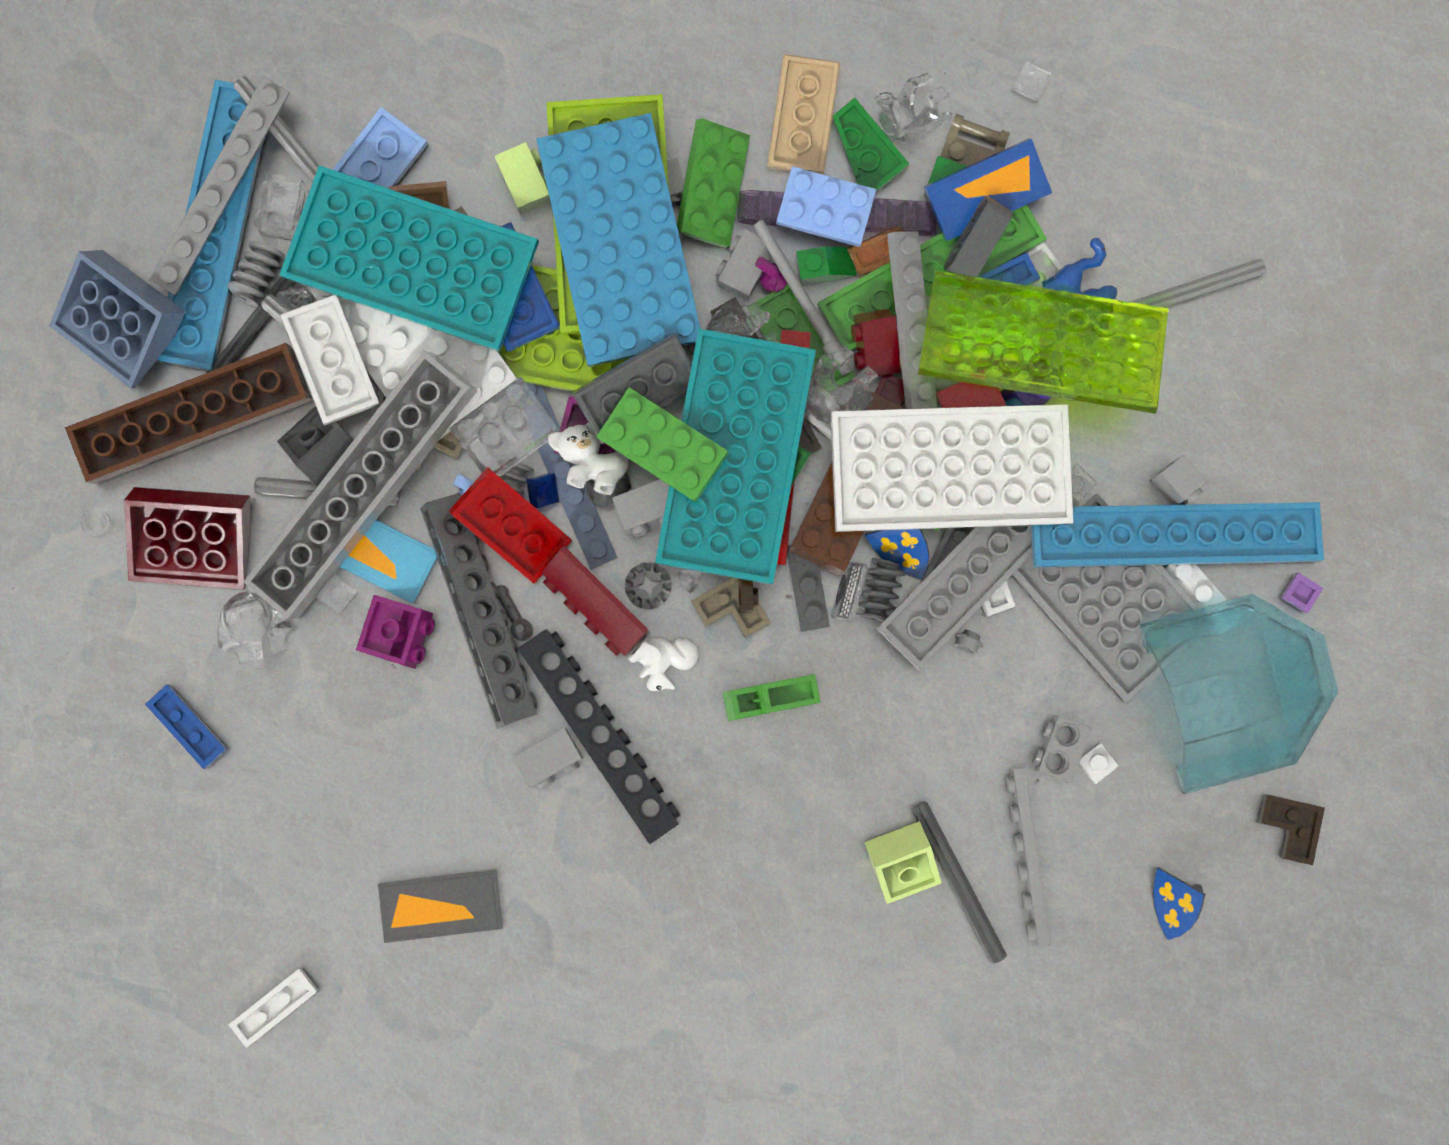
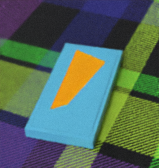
M376 520L340 567L415 604L437 561V556L433 548Z

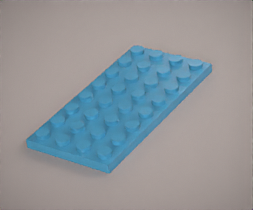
M651 113L537 138L588 367L631 358L672 333L676 334L682 346L696 343L698 329L701 328Z

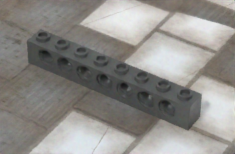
M460 493L426 502L420 510L491 714L498 729L536 715L537 702L533 693L529 692L525 682L527 681V673L524 666L519 665L516 656L518 653L517 644L514 638L509 636L506 628L508 626V619L504 610L499 608L497 587L494 582H490L487 573L489 570L487 559L483 554L481 555L477 545L479 544V537L449 512L451 507L461 497ZM447 521L456 524L458 528L456 534L448 531L446 527ZM456 549H462L466 552L467 561L458 559ZM466 576H471L476 580V589L467 586ZM476 603L482 604L485 607V617L477 614L475 610ZM486 631H490L495 635V644H490L486 641ZM496 658L501 659L505 663V672H500L496 669ZM505 686H510L515 691L514 700H510L505 696Z

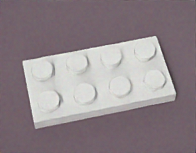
M337 295L281 314L284 326L324 426L380 405Z

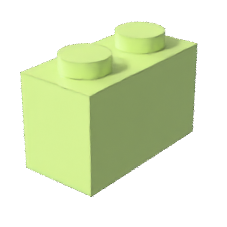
M525 142L494 156L520 215L550 202L545 175L541 176L537 167L542 165L535 148L530 150Z

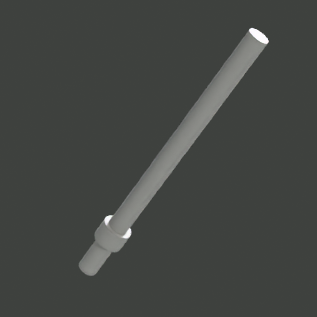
M765 221L757 222L753 225L823 342L824 347L822 348L827 357L833 359L842 376L850 373L853 370L841 351L843 347L838 339L834 340Z

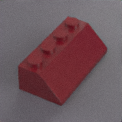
M565 546L557 552L541 572L546 577L543 583L554 594L560 591L567 598L563 603L575 615L580 611L588 619L584 624L595 635L601 632L608 639L605 645L616 656L622 653L626 657L650 633Z

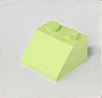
M920 821L864 842L887 904L942 883L931 845Z

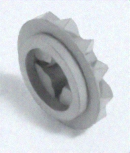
M641 563L632 568L625 579V592L634 605L643 609H653L659 607L668 599L671 592V579L667 571L658 564ZM645 573H647L650 581L661 582V584H657L652 588V598H649V594H647L645 589H635V587H639L644 583Z

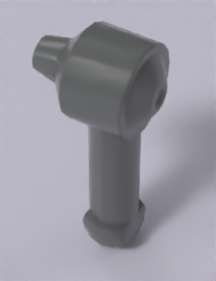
M504 585L497 586L498 599L512 623L510 627L511 635L519 641L529 640L534 630L532 624L526 619H522L508 593L509 589Z

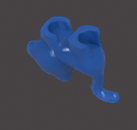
M1093 238L1090 241V246L1095 252L1093 258H1082L1075 263L1065 265L1054 276L1041 283L1046 298L1050 303L1058 302V305L1051 308L1053 318L1058 327L1068 325L1071 321L1070 315H1074L1080 327L1089 330L1096 338H1104L1107 336L1108 324L1113 315V302L1117 296V288L1107 285L1100 289L1090 288L1083 292L1081 291L1082 272L1089 268L1101 266L1107 256L1104 243L1099 238Z

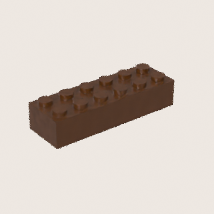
M867 390L856 411L906 408ZM832 460L788 551L841 577L864 531L835 532Z

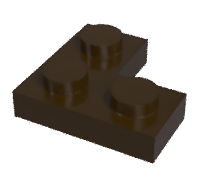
M1264 794L1258 823L1287 829L1281 858L1309 865L1314 864L1325 807Z

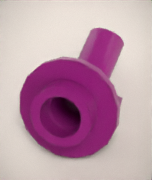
M762 256L756 260L755 266L763 271L760 276L763 288L770 292H778L787 286L788 283L776 263H770Z

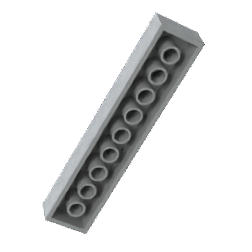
M424 350L243 583L287 620L299 619L478 390L434 353Z

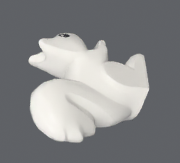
M647 636L628 659L632 663L639 661L644 666L639 674L640 678L650 675L646 683L648 690H674V684L665 675L666 670L670 665L684 671L692 669L699 659L700 652L698 645L687 637L683 639L677 637L674 642H671L663 637Z

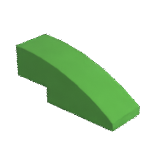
M815 674L723 692L728 721L821 703Z

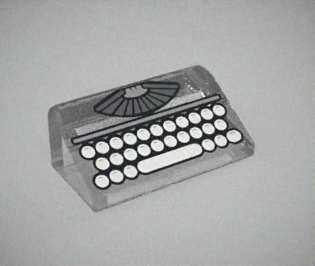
M849 562L840 579L831 613L832 618L849 623L854 621L868 571L867 564Z

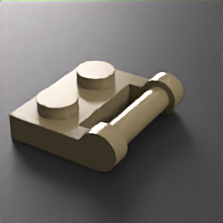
M956 113L940 156L969 166L1004 150L1010 133L1004 130L998 132L963 119L964 116ZM961 130L997 143L995 150L958 138V131Z

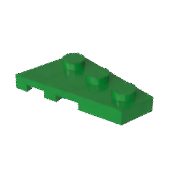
M855 97L833 115V120L859 185L876 189V194L910 166L909 162Z

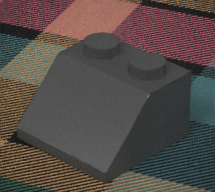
M315 406L277 442L293 463L318 487L354 439L338 421L324 426L318 409Z

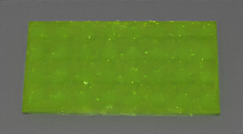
M935 270L918 375L1156 414L1159 403L1168 308Z

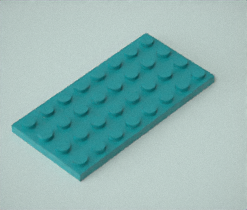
M319 165L280 276L500 352L539 240Z
M698 329L681 421L726 449L729 454L697 502H694L669 485L655 564L773 585L816 350Z

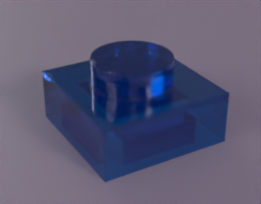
M546 473L526 479L529 502L535 508L559 502L555 473Z

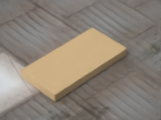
M784 54L767 163L768 169L790 172L793 166L824 175L840 62Z

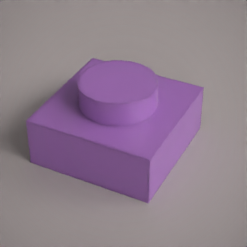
M1298 572L1295 573L1281 599L1300 611L1309 613L1323 587Z

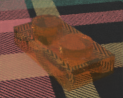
M901 223L862 241L860 247L853 245L848 248V252L860 276L890 262L887 234L905 232Z

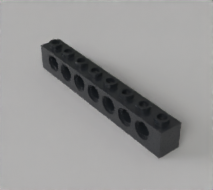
M546 628L517 649L650 845L679 825L677 818L681 815L672 801L666 804L660 795L664 790L655 777L649 779L644 771L648 766L638 752L634 755L627 746L631 741L622 728L616 730L611 723V720L615 717L606 704L599 705L594 697L598 692L589 679L585 682L578 674L582 668L573 655L567 657L561 648L565 646V643L557 631L551 633ZM551 653L557 654L560 659L559 666L554 670H548L544 665L545 657ZM567 677L573 678L576 682V689L571 694H564L560 688L562 680ZM586 701L592 705L593 712L590 717L582 719L577 714V706L581 702ZM598 726H604L609 731V738L604 743L596 742L593 737V731ZM615 750H620L625 754L626 761L622 767H614L610 763V754ZM630 775H638L642 780V787L637 792H632L626 787V779ZM653 799L658 803L659 811L656 815L648 816L643 812L642 805L645 800Z

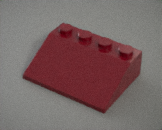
M134 487L124 499L128 581L233 589L245 588L246 584L243 581L246 579L251 525L250 495Z

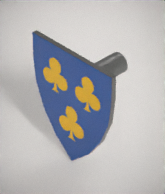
M921 529L877 530L865 534L873 549L883 560L899 564V569L905 572L906 575L922 580L928 567L929 549Z
M1158 867L1154 880V905L1159 924L1167 940L1182 936L1194 926L1199 919L1206 894L1203 893V888L1200 884L1191 886Z

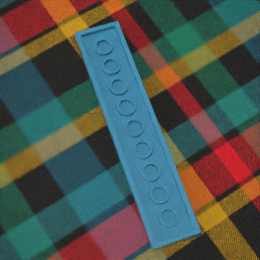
M215 80L186 213L247 106L245 100L235 90L234 83ZM263 143L177 296L168 292L167 298L183 309L185 314L175 337L156 361L212 371L218 353L231 293L227 284L234 279L232 275L236 270Z
M1320 502L1073 507L1072 524L1031 525L1033 568L1321 562L1324 560Z

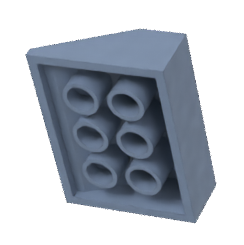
M104 250L79 251L49 326L132 389L138 385L175 337L185 311Z

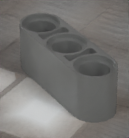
M986 196L976 208L947 258L944 270L966 284H972L1009 224L1013 211Z

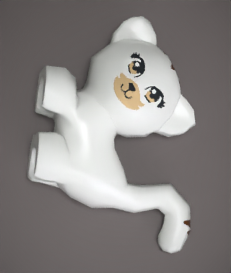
M589 423L574 425L566 428L563 432L551 433L548 436V443L552 449L559 452L565 461L575 464L570 468L567 476V484L573 487L584 488L586 481L593 479L595 480L594 490L596 492L611 495L617 481L628 469L629 459L621 453L598 454L600 442Z

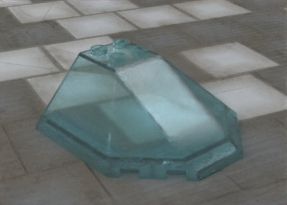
M1254 594L1139 624L1146 652L1153 653L1170 688L1183 739V763L1175 765L1183 794L1297 764L1338 694L1324 635Z

